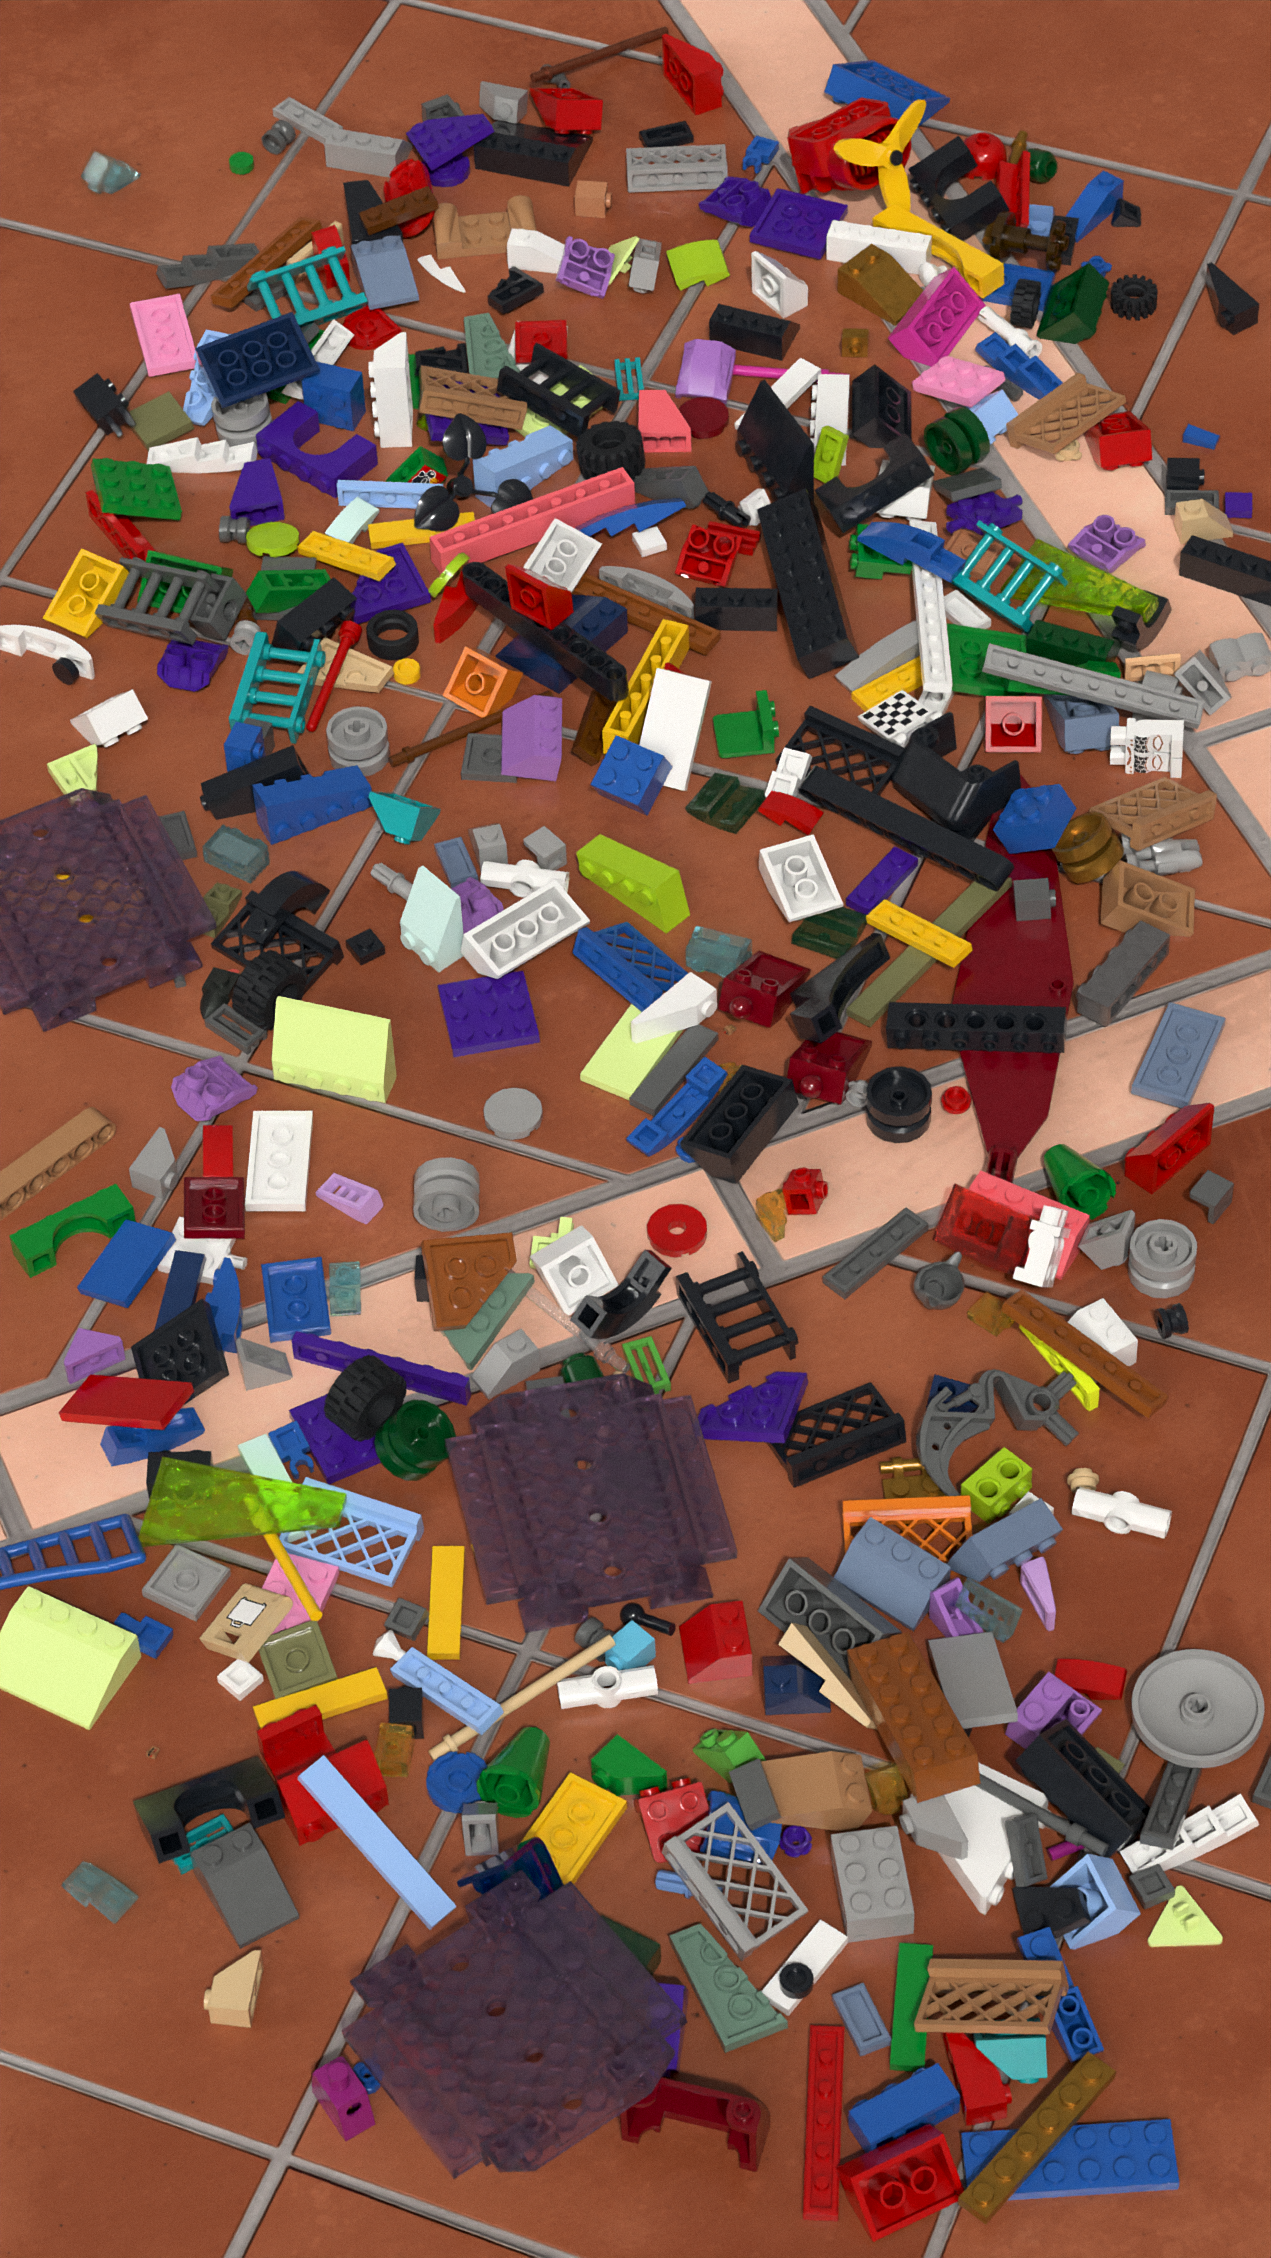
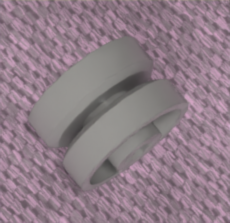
M266 392L225 408H221L215 397L211 403L219 441L226 440L230 447L254 442L257 446L256 434L272 422Z
M355 706L339 711L328 721L326 728L329 744L328 752L334 769L358 765L364 776H370L382 770L388 763V757L390 756L388 727L385 718L378 711L368 707Z
M452 1157L426 1161L418 1167L414 1174V1217L423 1226L441 1232L457 1231L469 1227L477 1220L480 1212L479 1172L470 1163Z
M1158 1219L1146 1222L1138 1227L1131 1236L1128 1276L1132 1285L1143 1294L1164 1299L1178 1296L1188 1290L1194 1281L1197 1242L1194 1234L1185 1225L1173 1220Z

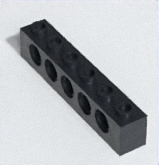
M889 1002L886 1024L888 1048L1065 1053L1066 1007Z

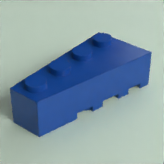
M358 765L324 771L323 775L318 777L307 774L300 776V780L287 782L285 779L275 780L274 785L263 786L262 783L252 785L257 823L271 845L373 806L369 799V793L372 791L371 785Z

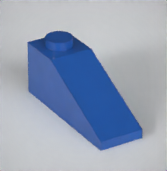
M1103 170L1087 184L1066 215V217L1079 218L1076 243L1114 212L1117 200L1119 198L1123 199L1124 180Z

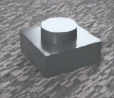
M399 1598L384 1626L388 1631L392 1630L395 1634L415 1641L429 1616V1612L426 1608Z
M1160 1864L1129 1876V1885L1144 1910L1175 1897V1889Z

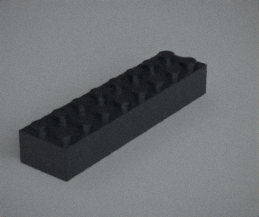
M802 489L757 509L796 657L808 678H814L860 658L819 512L807 489Z

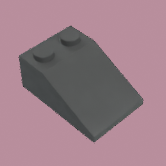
M250 1823L190 1853L195 1876L240 1949L300 1918L265 1846Z

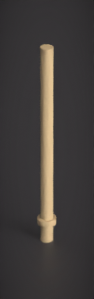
M608 1634L501 1703L500 1705L504 1713L493 1724L614 1647L616 1643L611 1635ZM466 1726L452 1736L447 1734L442 1737L444 1741L428 1750V1753L432 1760L435 1761L438 1757L449 1752L459 1751L457 1747L479 1733Z

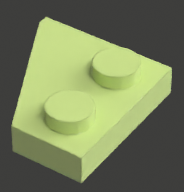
M96 744L47 763L49 774L72 806L97 796L98 751Z

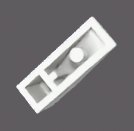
M512 228L507 242L508 268L510 269L515 266L520 270L557 273L565 245L538 231Z
M692 972L688 973L631 1021L632 1041L637 1044L698 1025L716 1011L717 989Z

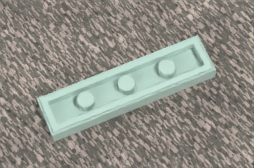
M267 1434L239 1444L238 1451L282 1533L300 1495ZM304 1507L301 1515L303 1520L306 1521L311 1519V1516L306 1507ZM299 1518L297 1519L295 1525L300 1523ZM315 1524L307 1526L310 1535L317 1532ZM303 1528L291 1532L287 1542L291 1543L306 1537Z

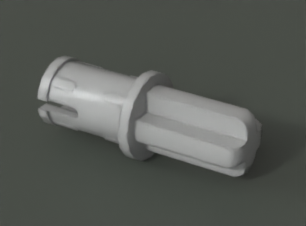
M383 863L375 864L370 872L371 876L385 885L388 892H395L407 901L413 884L405 879L404 874L394 872Z

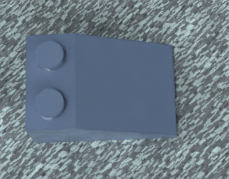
M400 235L386 236L383 239L361 241L358 244L350 245L353 272L362 293L364 292L367 298L369 310L419 300L410 263Z
M1044 694V702L1058 743L1065 752L1079 754L1084 752V749L1094 748L1095 750L1105 751L1111 749V746H1119L1110 745L1111 726H1119V713L1114 707L1075 696Z

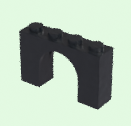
M957 136L908 170L913 177L909 180L916 193L920 191L923 193L920 195L922 201L927 208L933 207L930 211L938 223L943 221L942 229L964 241L995 221L1000 212H1009L1010 210L1003 196L991 180L963 198L954 200L944 198L946 190L954 181L978 166L968 147L960 136Z
M906 433L883 446L885 453L890 459V463L872 481L858 487H846L836 476L814 490L826 511L843 533L934 476L923 454Z
M258 1756L133 1801L141 1831L159 1864L191 1852L184 1828L190 1821L204 1813L218 1809H237L246 1814L254 1829L286 1818L278 1789Z

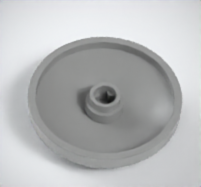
M1186 1649L1158 1658L1141 1673L1133 1690L1131 1714L1134 1727L1141 1740L1158 1756L1185 1767L1211 1768L1236 1760L1253 1746L1263 1726L1264 1698L1253 1675L1236 1660L1210 1650Z

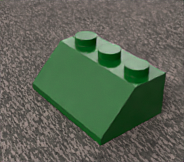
M148 550L146 557L147 563L192 572L201 570L210 575L217 574L232 577L234 570L159 551ZM142 578L137 603L149 579ZM160 581L149 606L160 607L171 583ZM181 586L170 611L181 613L191 592V587Z

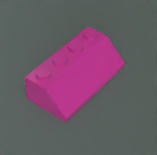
M952 267L935 276L889 335L888 339L904 358L932 367L941 358L950 354L977 318L981 309L986 305L956 268Z

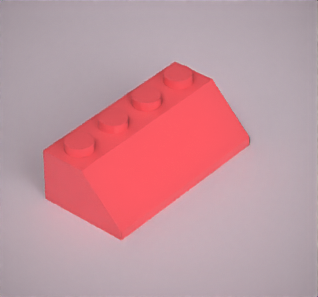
M980 1170L966 1192L952 1230V1235L1025 1265L1030 1251L1028 1238L1034 1231L1029 1229L1031 1221L1040 1220L1043 1206H1053L1069 1211L1064 1227L1071 1229L1069 1238H1064V1249L1055 1277L1062 1280L1081 1250L1078 1246L1089 1224L1090 1215Z

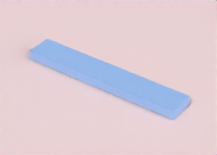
M324 1755L298 1776V1781L429 1930L456 1908L453 1901Z

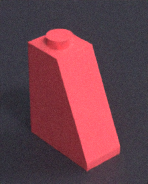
M639 390L638 430L641 432L644 453L692 452L691 428L666 390Z

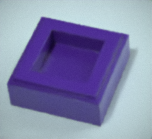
M1225 492V514L1227 517L1252 518V493Z

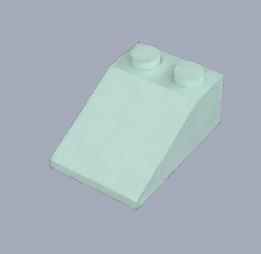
M421 866L418 868L400 920V939L407 949H412L420 956L424 964L431 965L436 971L441 972L463 957L460 952L463 939L461 899L458 894L427 868Z

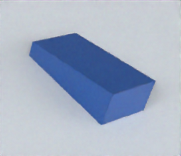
M1188 424L1183 434V442L1214 450L1220 436Z

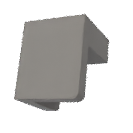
M545 826L523 839L524 845L537 856V865L541 869L558 870L567 864L566 844Z

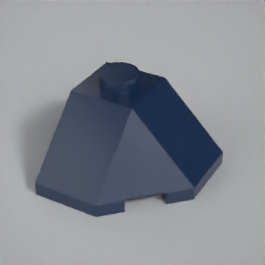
M793 1655L762 1657L765 1715L831 1713L830 1699L819 1692L826 1681Z

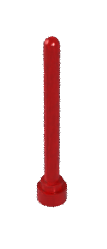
M344 621L339 629L340 644L306 724V729L309 732H314L317 729L350 646L358 642L362 634V627L353 621Z

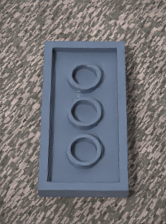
M1169 1002L1132 1084L1131 1094L1179 1108L1190 1105L1225 1027L1226 1018Z

